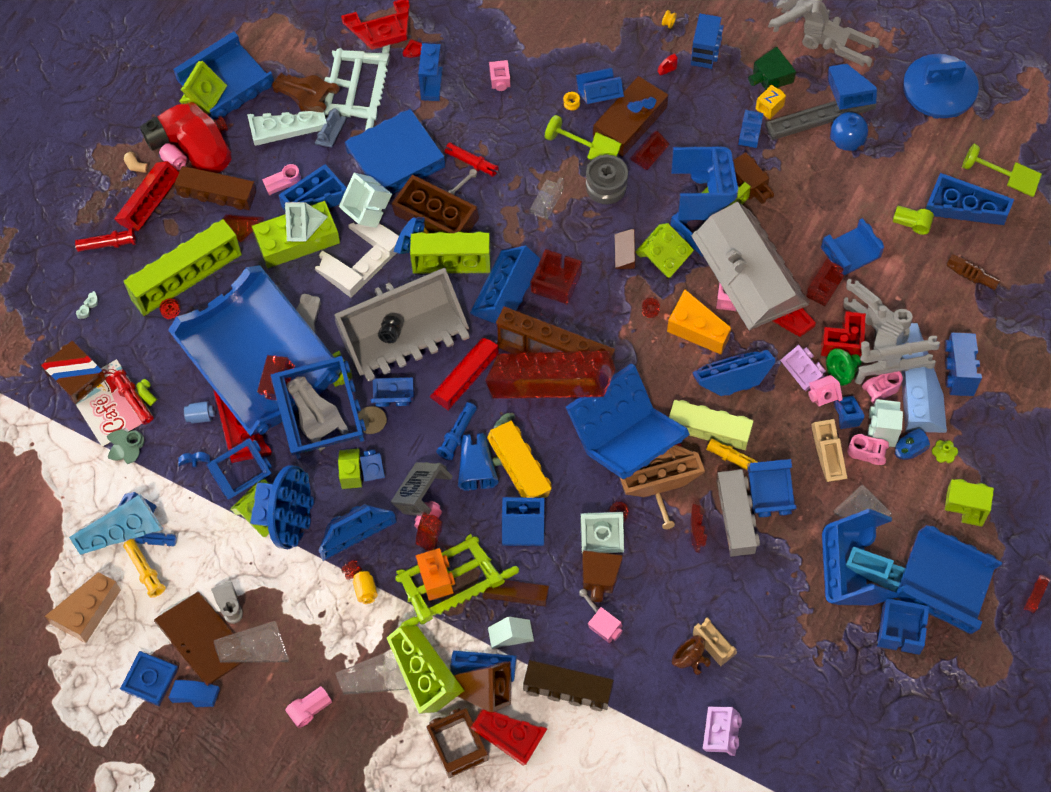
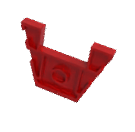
M409 0L394 1L395 14L361 23L357 12L342 15V23L372 50L407 40L410 2Z

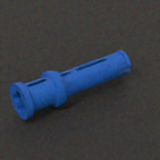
M465 403L452 430L445 434L443 444L436 450L440 457L446 460L453 459V453L457 446L461 445V437L474 413L477 411V407L474 404Z

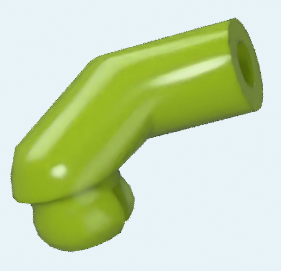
M142 379L141 382L137 383L136 388L140 397L151 407L158 399L147 390L151 386L149 381Z

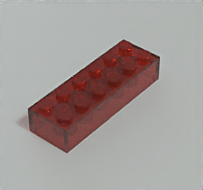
M609 351L498 354L485 381L493 399L604 397L616 369Z

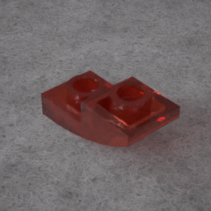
M693 504L690 517V535L695 552L700 553L701 546L705 547L708 534H704L705 526L701 525L703 513H700L701 505Z
M424 512L418 525L415 544L427 551L437 549L438 537L442 532V522L437 516Z

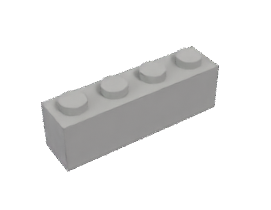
M743 470L718 472L716 482L730 557L755 554L760 542L758 533H754L756 520L755 515L750 512V508H752L751 495H747L746 491L749 488L747 476L744 477Z

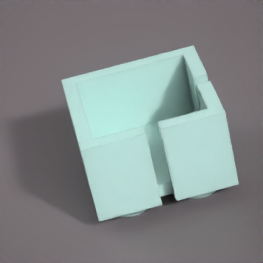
M354 173L339 207L359 225L377 228L383 215L382 209L386 208L392 193L383 186H380V183L371 176Z

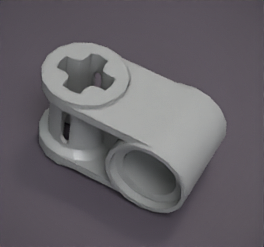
M231 580L211 588L215 601L225 620L230 624L238 623L243 617V611Z

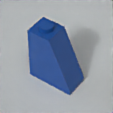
M842 64L829 67L828 82L839 110L876 104V86L851 66Z

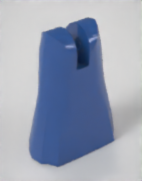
M477 433L476 445H473L470 434L462 436L458 487L464 491L477 489L476 480H480L481 489L494 488L499 483L485 433Z

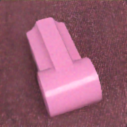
M289 164L281 172L262 180L268 194L271 195L288 187L290 188L302 180L298 167Z
M320 686L305 698L293 701L287 706L285 711L295 725L301 728L307 725L314 718L315 714L331 704L332 701L326 691Z

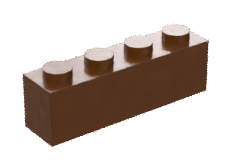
M181 166L174 184L177 194L183 198H194L201 202H213L220 206L227 205L238 210H250L257 192L254 181Z

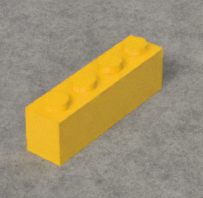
M511 420L490 430L487 439L522 498L548 497L552 490L551 482L547 477H544L541 472L540 463L534 460L531 455L530 446L524 443L521 438L520 429L514 426Z

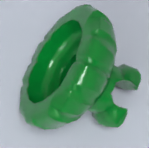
M833 349L829 352L826 359L827 372L839 381L840 386L848 385L853 380L855 373L858 372L859 368L857 366H861V357L857 354L850 355L843 349Z

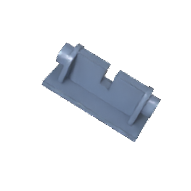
M333 108L328 112L327 124L324 123L321 131L317 134L316 145L333 146L346 120V117L339 115L337 109Z

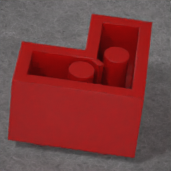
M845 312L842 329L825 327L821 340V356H828L830 351L838 348L845 350L850 355L857 354L861 357V343L865 340L866 313Z

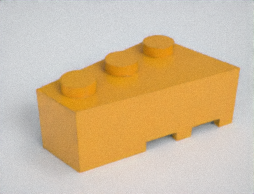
M684 290L668 320L667 332L722 354L729 340L731 327L689 292Z

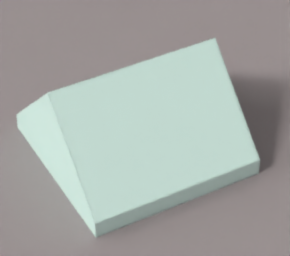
M623 512L581 514L582 552L583 550L599 553L624 552Z

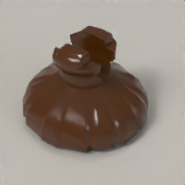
M693 636L680 645L672 656V665L678 668L691 666L696 675L702 673L697 666L699 663H704L706 667L710 666V659L702 655L705 648V641L702 636Z

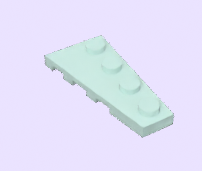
M305 111L299 112L297 115L285 112L277 116L265 113L263 116L254 117V114H247L255 146L321 131L324 123L327 124L324 112Z

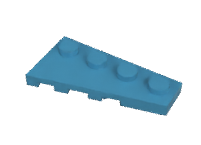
M139 494L74 533L69 538L81 555L152 532H158L163 528L143 496Z

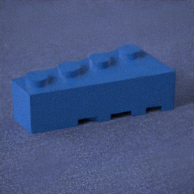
M940 173L926 209L933 212L935 217L1004 225L1014 199Z

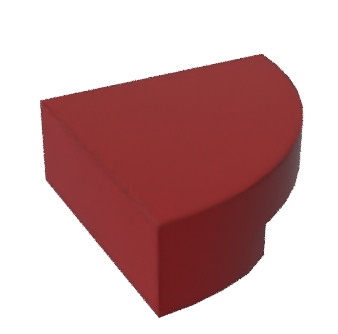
M411 39L402 52L403 57L414 58L420 56L422 43Z
M675 53L667 57L659 65L657 71L660 76L677 69L678 58Z

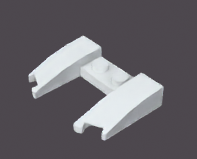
M354 223L349 225L352 231L373 246L352 268H349L324 251L319 255L322 260L320 266H316L315 270L350 298L396 254L393 251L399 236L379 223L377 228L359 224L355 225Z

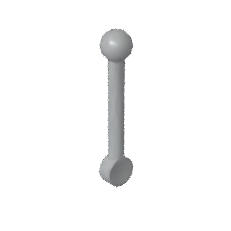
M471 169L469 175L448 192L455 195V192L471 177L477 176V171Z
M581 589L579 591L580 596L584 597L597 613L599 609L590 600L587 590Z

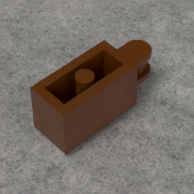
M745 152L733 160L737 185L740 187L746 182L751 186L749 200L755 197L761 204H764L768 198L772 199L774 197L773 191L768 186L769 176L767 172L761 170L753 157H750Z

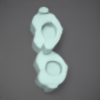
M95 291L88 295L84 305L76 311L78 319L89 317V308L97 306L98 298Z

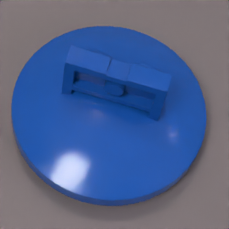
M930 54L917 59L909 66L904 76L903 90L909 103L919 112L935 119L952 118L965 113L972 107L978 95L979 84L976 74L965 61L946 54Z
M288 465L278 473L273 484L257 482L254 497L255 503L250 524L268 526L273 544L279 549L287 550L297 547L303 537L304 532L299 534L300 528L309 529L311 519L304 515L306 512L309 516L310 509L314 505L308 473L304 472L299 466Z

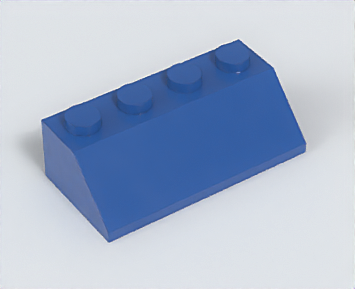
M527 246L501 250L470 314L496 324L503 307L516 311L523 301V296L530 286L533 275L538 270L541 259Z

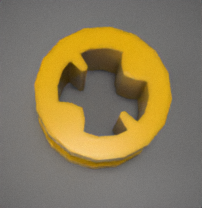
M667 10L662 20V26L667 25L671 29L675 23L677 13L674 12L672 14L670 10Z
M568 92L564 95L563 101L566 109L576 110L579 108L580 96L576 92Z

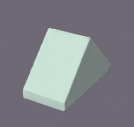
M507 617L488 627L492 649L534 641L530 620Z

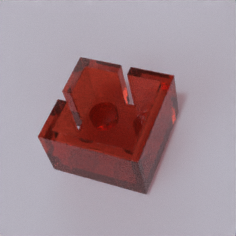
M545 249L539 262V267L537 266L531 280V292L568 305L582 273V261L565 256L563 269L561 268L562 254Z

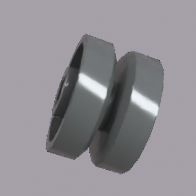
M608 154L592 159L586 170V191L590 198L601 204H612L621 200L627 190V165L622 159Z

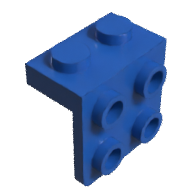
M413 378L374 379L371 403H376V407H387L389 402H396V406H410L409 402H414Z

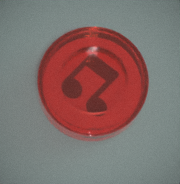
M166 299L159 306L161 315L166 319H173L180 313L179 304L174 299Z

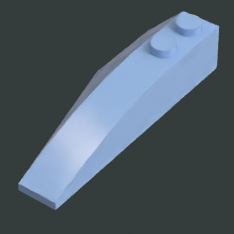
M911 323L907 342L924 341L918 323ZM924 351L912 353V355H902L900 360L922 357L929 353ZM920 367L901 371L903 376L902 396L905 432H912L920 428L924 432L946 433L944 394L934 368Z

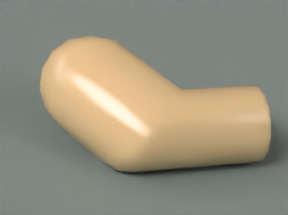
M128 152L124 155V162L129 170L143 173L148 172V164L138 162L134 152Z

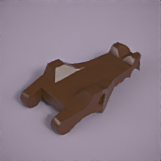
M281 72L272 83L275 93L281 92L291 97L302 112L314 111L323 113L327 108L323 103L329 93L337 94L340 90L336 83H328L316 75L297 78L289 74L285 76Z

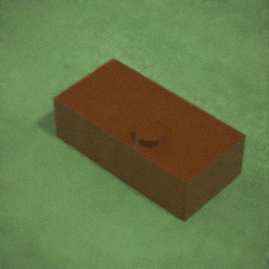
M639 76L623 92L624 97H619L593 125V138L597 132L622 143L618 153L622 157L668 106V94ZM649 97L656 99L655 106L652 109H647L643 106L638 113H635L627 108L630 102L642 101Z
M411 175L392 202L395 216L407 222L414 217L425 218L424 228L429 233H469L479 219L477 206L414 175Z

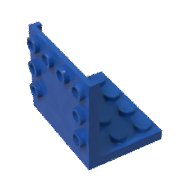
M633 364L626 366L566 406L587 455L623 480L632 476L634 472L648 465L656 457L663 455L668 449L681 443L683 439L690 435L686 427L653 408L636 366Z

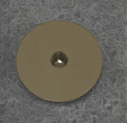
M366 407L358 413L359 420L363 419L366 431L363 432L366 434L378 433L386 425V415L378 407Z

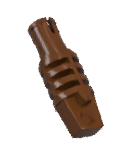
M952 254L947 262V267L958 275H963V278H968L969 281L972 280L975 284L981 283L993 291L996 290L1001 281L986 273L983 267L979 268V265L975 266L973 262L970 263L969 260Z

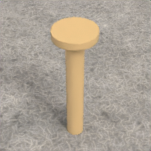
M657 493L655 496L665 522L662 527L663 529H670L675 524L669 520L660 493Z

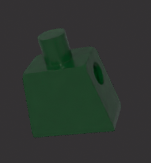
M775 47L755 61L754 74L748 76V80L752 86L761 83L765 90L771 85L779 88L794 83L796 71L779 48Z

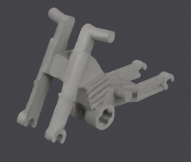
M780 0L776 8H783L781 12L785 14L770 20L768 27H774V32H778L781 26L803 16L805 18V35L802 43L805 47L816 49L819 44H823L824 49L832 48L836 55L860 64L862 67L865 63L868 67L871 66L872 58L844 46L849 38L869 48L872 47V44L875 45V48H878L880 44L879 39L849 27H840L841 18L835 17L833 22L830 21L829 10L826 9L825 4L822 2L823 0Z
M848 279L846 284L847 290L853 292L867 303L868 309L857 302L856 299L849 303L847 297L844 299V308L851 312L866 313L865 323L875 329L874 337L876 340L874 350L870 351L869 342H862L860 360L865 363L878 361V363L859 367L855 383L862 384L866 376L874 374L882 375L920 367L934 368L936 361L932 360L933 355L931 354L911 359H900L902 355H912V353L939 349L940 342H936L937 336H930L928 340L907 342L910 332L909 327L913 317L912 313L906 309H899L895 312L890 311L882 304L880 298L860 284L859 281L851 284V279Z

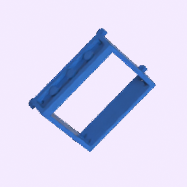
M342 356L271 374L292 456L296 455L297 459L301 458L300 453L357 438L360 439V442L364 441L362 432L366 431L363 419L359 420L357 412L361 411L358 399H353L352 392H356L353 380H348L347 373H350L348 361H343ZM340 364L357 432L302 446L285 378Z

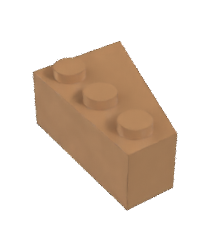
M98 572L45 615V617L52 626L87 643L121 589L116 581Z

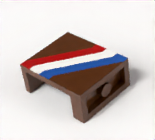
M73 341L63 345L56 354L47 358L41 365L45 374L48 377L51 376L67 392L70 400L75 405L106 380L103 371Z

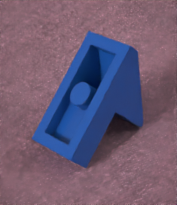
M854 396L842 397L843 400L841 401L835 400L834 407L839 414V428L846 429L860 426L864 419V413Z

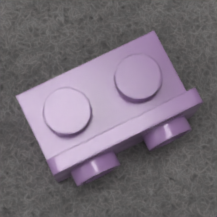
M798 345L780 361L800 386L807 391L810 389V382L826 377L824 374L826 370L819 362L815 363L812 360L814 355L807 347L803 349Z
M708 707L703 750L706 752H727L730 756L736 755V749L739 747L738 731L742 725V718L740 713L733 707Z

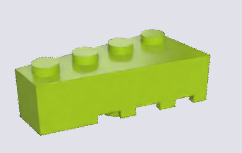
M418 626L399 627L387 637L419 714L438 712L464 692V689Z

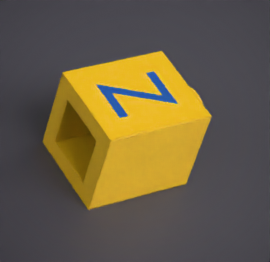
M771 85L757 98L756 110L764 113L765 117L771 119L784 106L786 95L782 90Z

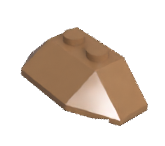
M674 445L666 453L659 455L648 465L634 472L632 476L624 480L620 478L625 495L647 497L683 487L705 473V470L697 452H691Z

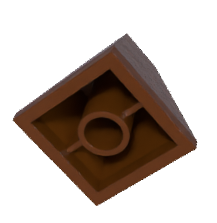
M510 661L453 675L464 689V692L457 697L488 712H495L511 705Z

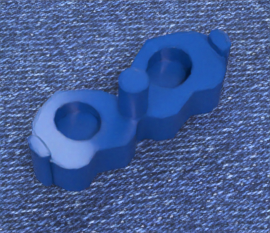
M649 97L642 101L630 102L627 108L635 113H638L643 106L647 109H652L655 106L656 99Z
M197 452L195 454L185 453L178 458V465L180 467L192 462V467H197L196 461L209 463L210 455L204 452Z

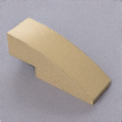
M831 419L812 423L815 445L826 482L847 479L835 420Z

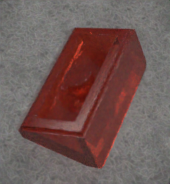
M656 131L643 142L630 159L648 170L670 144Z

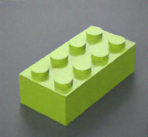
M325 201L311 205L326 215L327 218L307 241H287L286 214L252 226L267 269L340 243L337 228Z
M419 232L411 234L410 256L413 274H431L442 268H445L447 273H490L489 233L438 232L426 234Z

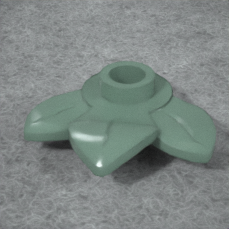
M122 429L108 434L107 439L114 445L107 457L113 461L124 459L126 464L133 463L139 456V449L144 445L143 435L138 431L127 432ZM133 440H138L136 443L131 444Z

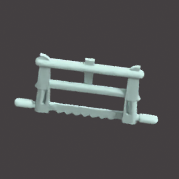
M391 45L384 46L382 53L343 51L341 48H338L336 51L332 50L334 63L331 76L325 77L324 81L336 83L338 86L349 88L345 105L332 104L334 94L329 93L324 102L327 106L324 115H328V112L335 108L339 111L340 116L350 118L355 116L368 119L365 130L373 128L374 120L377 121V106L381 105L379 100L382 99L380 96L383 94L381 89H384L385 73L388 72L386 65L388 66L390 60L389 51ZM341 60L355 62L351 81L338 79ZM362 63L378 64L369 107L353 105Z

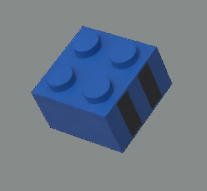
M699 14L692 46L691 65L712 69L713 63L718 61L719 47H721L724 25H721V17Z

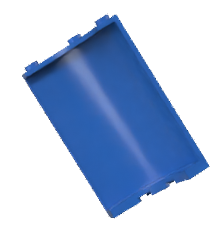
M258 265L246 267L238 279L231 285L233 289L225 296L221 294L209 302V307L199 312L197 309L177 316L168 330L250 436L258 433L262 435L270 428L283 422L271 374L334 358L263 268ZM339 364L297 376L305 377L316 393L320 395L330 384L338 380L341 367ZM297 376L285 378L286 386L289 381L295 379ZM288 391L293 413L299 414L298 407Z

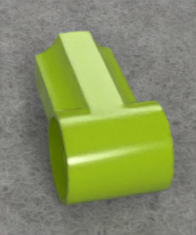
M897 206L893 222L911 227L918 234L926 235L930 231L934 214L927 209L915 211Z

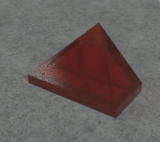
M229 214L222 218L236 234L240 243L253 232V225L264 221V217Z

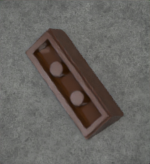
M505 580L504 584L498 587L487 588L483 593V598L546 607L549 586Z

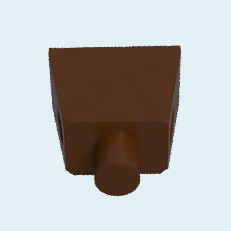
M583 550V589L591 591V601L602 602L604 593H613L622 566V555Z

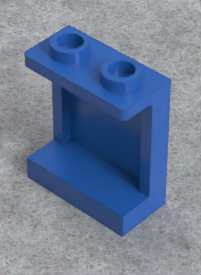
M791 459L749 463L747 465L753 514H758L759 518L770 517L771 513L779 512V516L791 515V511L797 509L796 505H794L791 481Z

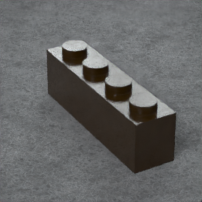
M529 660L523 682V691H526L531 696L538 697L543 695L552 701L565 700L569 701L568 703L573 706H581L582 704L590 706L592 710L602 711L608 710L614 679Z

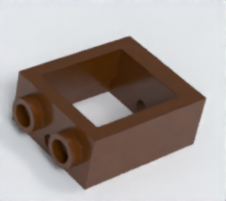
M460 708L455 709L449 713V716L443 719L440 717L435 718L426 726L427 733L448 779L489 761L488 754L478 733L470 728L473 722L466 708L463 710ZM465 722L477 750L448 763L435 734Z

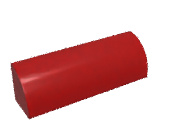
M168 161L157 162L114 220L127 229L133 228L134 231H139L175 183L179 172Z
M480 339L435 389L430 398L449 411L499 355L498 345L489 339Z

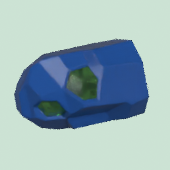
M920 428L908 433L896 444V457L902 460L913 459L928 450L930 442L927 435Z

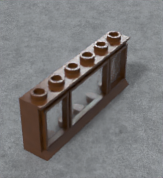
M503 307L496 321L497 345L499 349L594 386H598L612 376L615 361L614 348Z

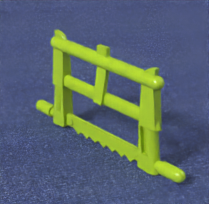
M470 534L466 537V541L442 552V556L446 555L448 559L469 548L475 559L450 571L453 578L479 566L487 579L428 608L421 597L422 594L426 593L425 586L422 585L416 588L410 578L420 573L419 566L416 565L406 571H396L398 575L395 579L397 582H402L408 596V602H412L417 614L416 617L414 616L402 622L401 627L415 626L419 622L420 624H425L432 620L434 615H441L444 610L449 611L451 607L456 608L458 603L463 604L465 600L470 601L472 596L477 597L480 592L484 593L487 588H495L504 584V579L518 574L519 568L513 566L499 574L490 562L492 559L479 546V538L476 536L472 537Z

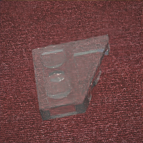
M863 484L833 511L836 516L842 518L866 509L892 516V513Z

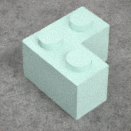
M876 399L874 406H870L869 410L871 424L868 427V437L886 440L889 443V447H895L902 431L903 411H900V402Z

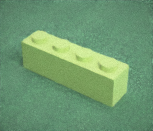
M674 400L669 418L686 427L689 431V436L708 441L713 438L724 445H730L746 451L753 420H749L745 416L730 415L726 411L711 410L706 406L692 405L684 400Z

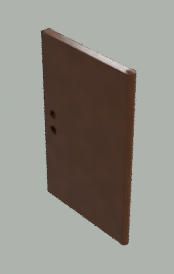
M199 591L154 619L156 625L206 686L253 657Z

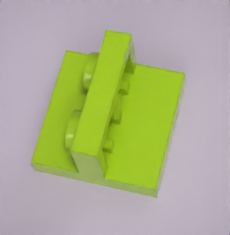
M198 61L181 88L184 95L179 102L181 104L194 102L204 113L210 114L209 110L216 105L227 85L203 61Z

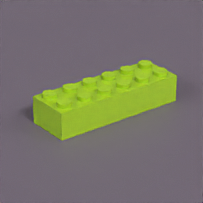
M222 219L219 222L213 223L205 231L197 233L189 241L181 243L171 252L165 253L160 259L147 264L139 272L131 274L123 281L131 301L140 313L145 316L238 258L242 254L236 234Z

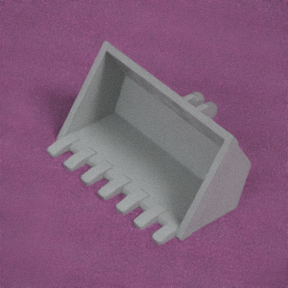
M736 202L711 215L691 236L748 330H751L806 307L810 301L801 292L800 285L794 281L793 274L784 265L785 261L778 255L776 247L767 238L768 234L759 225L760 222L749 209Z

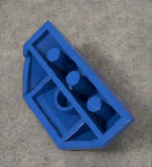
M768 350L742 353L706 364L692 373L700 386L720 396H727L734 392L748 390L759 385L775 364V358Z
M365 504L361 507L356 506L352 508L349 513L343 516L333 518L326 527L319 548L322 561L395 524L396 517L394 512Z

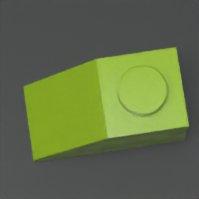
M360 449L339 450L338 466L341 488L362 487Z

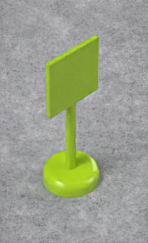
M554 115L547 125L545 139L549 141L554 140L558 133L591 147L587 157L591 160L600 155L618 156L622 143L600 133H595L591 143L562 130V119L558 115Z
M973 144L970 147L962 168L968 170L976 161L1009 176L1007 186L1034 197L1042 175L1041 173L1015 162L1013 170L1010 172L978 158L980 151L978 145Z

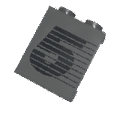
M416 462L391 500V503L403 514L428 517L432 510L421 499L434 479L451 480L453 476L447 471L448 468L441 463Z

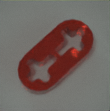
M1042 574L1039 575L1024 609L1035 613L1050 578Z

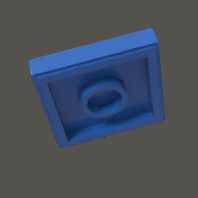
M139 651L120 690L160 706L179 668L167 661Z

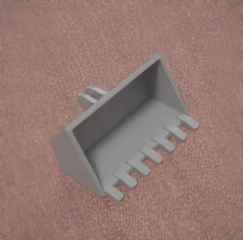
M445 268L395 289L391 283H387L386 293H382L378 287L375 289L376 297L334 315L344 346L353 360L359 375L364 374L367 381L375 379L372 370L379 367L384 375L390 373L391 370L388 364L396 361L400 368L406 366L407 363L404 357L412 354L415 361L422 359L423 357L419 350L427 347L431 354L437 353L438 348L435 344L443 340L447 347L453 346L454 342L451 336L459 334L462 340L470 338L467 329H469ZM386 316H395L402 323L396 342L391 344L381 341L378 337L382 320Z

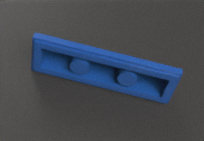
M453 651L450 671L453 675L510 661L511 682H513L515 679L517 656Z

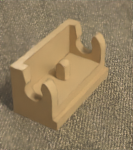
M708 617L702 625L698 623L694 627L693 636H702L705 641V649L720 666L737 654V649L730 645Z

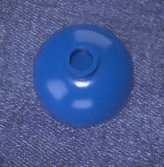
M846 112L839 115L834 120L830 129L831 140L833 139L836 146L845 151L857 150V147L865 144L868 137V124L861 115L854 112Z

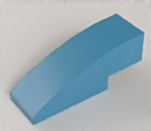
M853 547L846 567L857 574L894 592H897L905 568L893 564V560Z

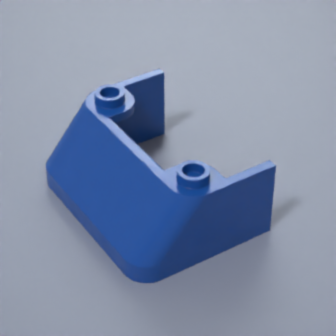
M673 147L671 173L691 174V179L696 183H707L709 193H680L678 220H707L711 215L723 210L737 198L738 185L730 149L726 147Z
M866 509L826 525L822 533L825 597L829 603L835 605H875L884 602L886 598L893 599L897 597L896 592L874 584L867 585L866 578L846 567L853 547L864 550V547L871 545L876 538V527L891 522L892 517Z

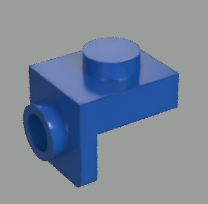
M375 449L363 451L364 455H360L364 481L385 478L380 452H376Z

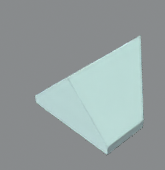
M286 202L287 241H307L326 220L327 216L306 202Z

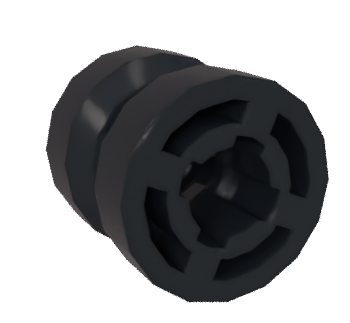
M395 316L384 317L378 332L379 339L388 344L396 342L398 332L402 326L401 321Z

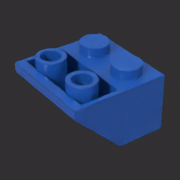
M503 497L502 546H544V498Z

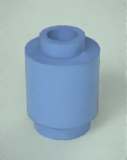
M207 401L185 406L184 417L186 422L195 424L212 421V417H215L214 405H210V402Z

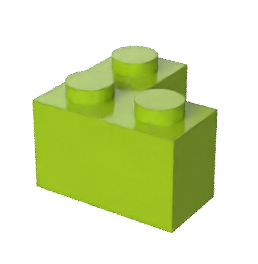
M952 479L947 490L945 510L963 514L962 523L982 527L991 511L994 488L982 483L972 484L962 479Z

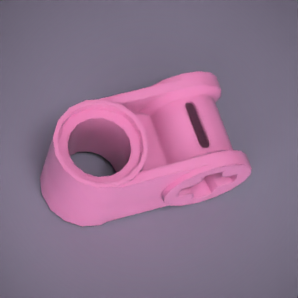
M899 371L882 374L867 380L862 385V388L868 392L872 398L871 402L874 404L876 399L884 400L897 393L901 387L903 376ZM888 380H894L896 383L892 384Z
M858 434L852 437L847 452L851 458L875 465H884L886 463L885 453L886 449L889 448V443L883 439ZM854 445H860L862 449H858Z

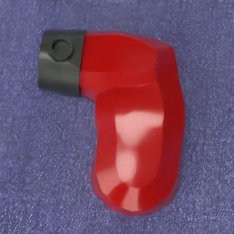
M194 102L178 104L140 126L141 133L151 151L159 149L167 143H178L183 152L188 156L194 169L219 173L227 168L231 161V151L215 122Z

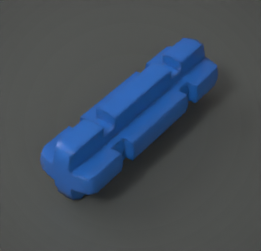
M152 532L135 538V541L138 544H145L147 542L149 545L164 546L167 544V546H175L177 537L175 534L165 535V533Z

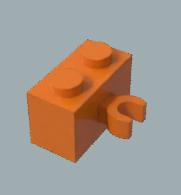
M440 548L415 555L429 601L453 594L451 585H455L452 572H447L446 568L450 567L446 555L442 556Z

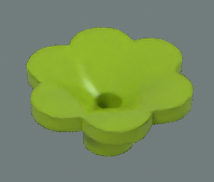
M939 440L936 442L935 447H933L932 454L936 456V460L939 463H952L958 454V449L949 440L945 442Z

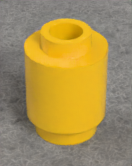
M368 571L355 574L353 576V586L357 601L363 604L373 603L378 597L373 576Z

